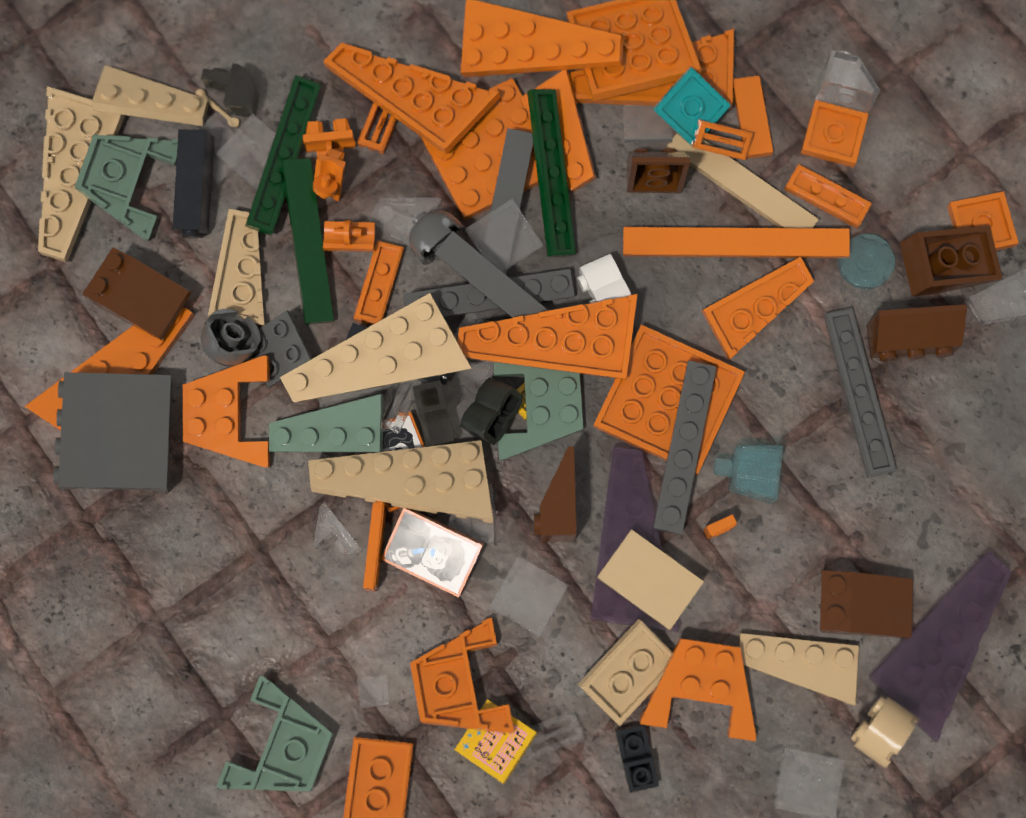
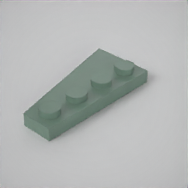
M379 394L269 423L268 452H383L384 395Z

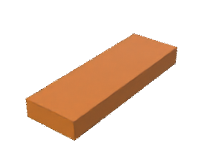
M760 76L733 79V96L739 129L753 133L745 159L772 156L773 148Z
M800 164L797 165L784 188L785 191L856 229L860 226L872 204L868 200Z
M377 240L354 314V321L374 325L384 319L403 257L404 247Z
M376 501L372 505L363 583L364 590L373 592L378 590L387 512L385 503L381 501Z

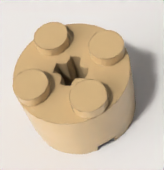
M881 696L867 713L871 720L868 723L864 721L860 724L850 739L855 742L854 747L886 768L891 762L888 759H890L893 753L897 755L914 730V724L919 721V718L891 698L887 697L885 699Z

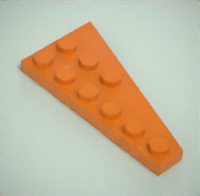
M466 0L460 72L463 77L622 66L623 38L621 35L477 0Z
M734 29L711 37V35L701 37L699 41L692 42L701 66V77L731 104L728 109H731L733 105ZM583 69L569 73L570 83L577 103L655 106L676 83H668L593 101Z
M342 42L323 61L326 68L445 155L500 98L499 91L493 89L487 91L477 88L476 84L466 82V84L450 79L448 75L410 64V66L400 64L396 59L390 57L384 59L372 55L371 51Z
M637 294L459 328L457 342L467 359L626 380Z
M183 307L162 341L135 326H131L71 372L153 375L195 315ZM58 381L24 407L61 431V426H57L56 422L57 409H62L63 398L58 397Z

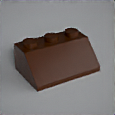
M966 304L878 311L866 325L870 358H879L880 361L887 362L896 360L897 356H908V359L915 360L924 358L925 354H936V357L939 358L954 355V352L963 345L967 313Z

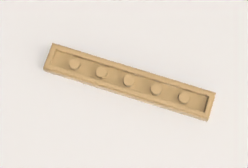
M678 133L667 145V149L685 152L690 157L691 167L778 228H813L818 222V218L729 156L693 148ZM702 138L701 143L712 145Z

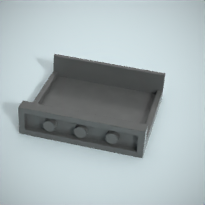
M64 372V381H59L58 397L63 398L62 409H57L56 416L57 426H61V438L56 437L55 454L60 455L59 466H54V484H58V488L62 492H66V489L156 490V493H168L172 408L171 375Z

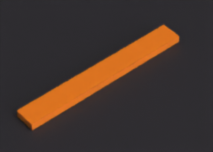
M624 227L623 256L849 258L850 229Z

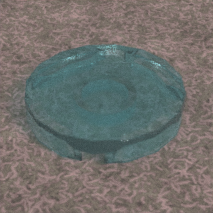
M861 234L850 239L849 258H838L837 264L841 276L847 283L855 288L869 290L878 288L889 279L895 267L894 253L892 254L889 244L877 235Z

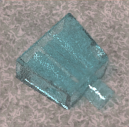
M737 446L732 451L731 460L715 458L713 475L729 477L728 490L730 492L773 504L777 501L783 446Z

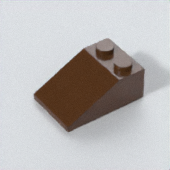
M639 148L628 151L627 193H682L690 166V157L685 152H677L675 149L650 152L648 149Z
M990 226L917 232L900 243L912 297L939 294L997 282L1003 279Z
M113 247L82 295L98 308L162 341L192 293L139 260Z
M568 446L540 504L539 514H534V535H540V543L575 542L577 534L574 446Z
M822 570L820 633L911 639L913 579Z

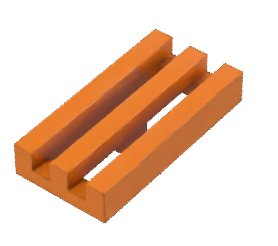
M373 103L357 143L359 147H367L368 150H376L384 155L398 120L391 115L381 142L378 144V139L389 114L383 109L371 141L367 140L380 106Z
M699 119L697 124L699 127L695 131L694 136L696 137L695 141H692L691 147L745 160L752 139V132ZM705 128L742 136L745 139L743 142L706 133ZM702 138L742 147L741 152L701 142Z

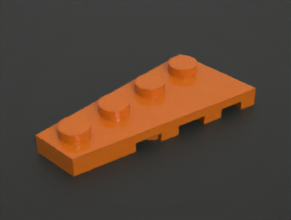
M562 70L534 89H556L567 184L570 191L575 192L596 179V174L583 133L584 128L577 110V101L570 83L569 71ZM525 94L520 97V100L530 116L528 96Z
M801 257L702 310L706 321L728 360L736 355L742 347L750 342L757 333L814 282Z

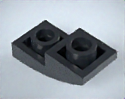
M638 723L616 728L615 734L629 792L658 787L659 783L645 725Z

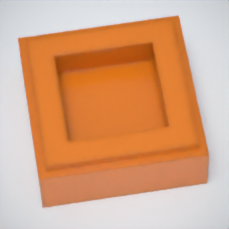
M732 514L706 526L703 531L707 539L710 540L732 530L737 522Z

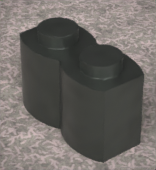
M489 377L478 389L475 402L464 412L460 426L470 435L495 445L504 435L509 420L518 412L523 396L513 387Z

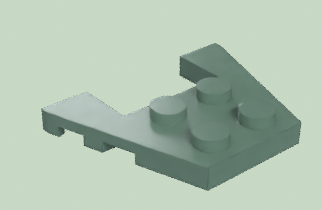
M93 135L75 184V189L143 240L148 241L157 216L130 207L129 203L145 157L148 156L174 166L177 159L178 139H135L127 136Z
M493 362L494 377L524 376L527 433L504 434L498 441V461L507 460L510 457L523 454L536 447L583 430L580 374Z
M260 675L250 701L278 711L256 771L226 761L216 788L311 792L334 733L267 677Z

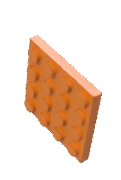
M614 0L566 12L568 23L618 34L623 38L622 66L583 69L593 101L677 82L689 67H692L701 76V66L676 0Z
M513 78L490 88L499 91L500 98L446 155L420 136L464 221L492 207L507 128L532 133L530 116L520 100L522 95ZM534 144L532 145L523 192L538 185Z
M641 325L631 345L627 379L615 378L593 427L667 461L687 362L693 361L716 366L695 469V475H698L745 372Z

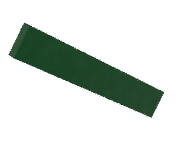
M298 75L294 76L245 227L272 236L286 195L282 161L298 158L303 135L306 133L307 123L310 121L321 84Z
M531 89L527 91L547 257L576 255L556 89Z
M311 158L283 160L282 169L304 324L332 323L334 318L316 193L313 191L314 179Z

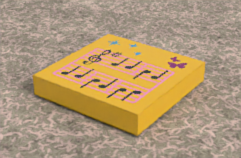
M487 699L481 710L498 706ZM512 715L515 733L507 734L468 729L454 749L503 784L507 782L538 734Z

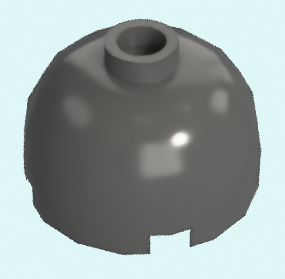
M434 210L429 213L423 211L413 220L414 226L410 231L409 242L413 253L423 265H428L430 262L427 259L432 256L436 260L439 259L434 253L452 231L458 234L460 230L464 234L465 226L452 213L447 211Z
M233 309L214 311L203 326L201 333L203 351L208 358L217 364L233 367L244 363L255 353L260 343L261 337L258 327L249 317L244 319L238 316L239 311Z

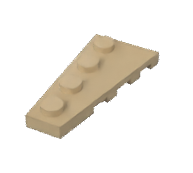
M105 65L92 100V108L94 111L203 126L208 110V99Z
M229 209L208 318L214 311L233 309L239 311L238 316L244 319L249 317L257 327H263L264 313L258 231L245 227L249 212Z
M739 634L738 647L741 649L743 666L807 688L824 696L840 700L846 704L856 705L859 646Z

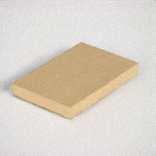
M632 529L597 577L668 630L672 628L704 582Z
M638 619L578 685L616 724L621 726L654 688L657 687L672 652Z

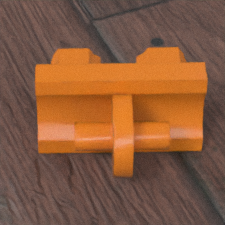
M346 118L335 119L333 121V132H324L322 122H308L306 134L303 135V143L306 146L307 153L316 152L318 157L319 154L326 155L328 149L337 150L345 154L344 149L356 148L353 130H350L348 120Z
M328 149L326 155L319 154L316 159L313 191L322 199L332 197L336 201L340 200L346 165L343 152Z
M345 220L344 222L324 221V251L374 252L375 222H351V220Z

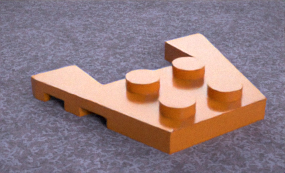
M260 356L183 384V442L261 467H271L270 452H268L269 441L241 442L240 383L270 382L269 356Z
M492 618L482 621V624L471 630L468 629L447 644H442L410 662L421 723L507 734L515 733L509 704L484 710H478L467 653L497 646Z
M679 638L663 670V675L657 687L654 688L645 711L640 716L639 723L667 728L672 697L730 705L731 711L727 736L729 738L756 741L740 647Z

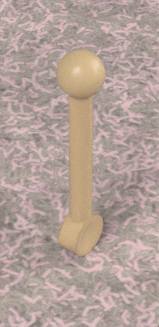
M198 89L195 95L208 99V104L228 121L230 128L237 129L240 126L239 120L235 117L231 118L207 97L205 90Z

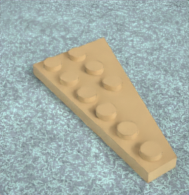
M47 86L48 109H46L45 113L47 129L46 136H44L42 169L44 184L43 191H41L42 218L39 223L38 252L41 255L68 262L91 204L90 199L75 189V184L93 135L118 136L125 115L94 111L91 99Z
M429 293L286 373L280 379L292 401L298 403L458 371L472 370V367L432 294Z
M481 440L308 461L312 492L345 498L353 496L364 498L367 502L376 503V501L391 503L392 506L436 514L444 512L455 514L459 518L467 519V517L483 519V522L493 523Z

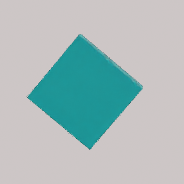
M689 67L652 110L691 146L692 141H695L696 136L694 134L698 130L699 125L697 124L699 119L716 123L731 104L692 67Z

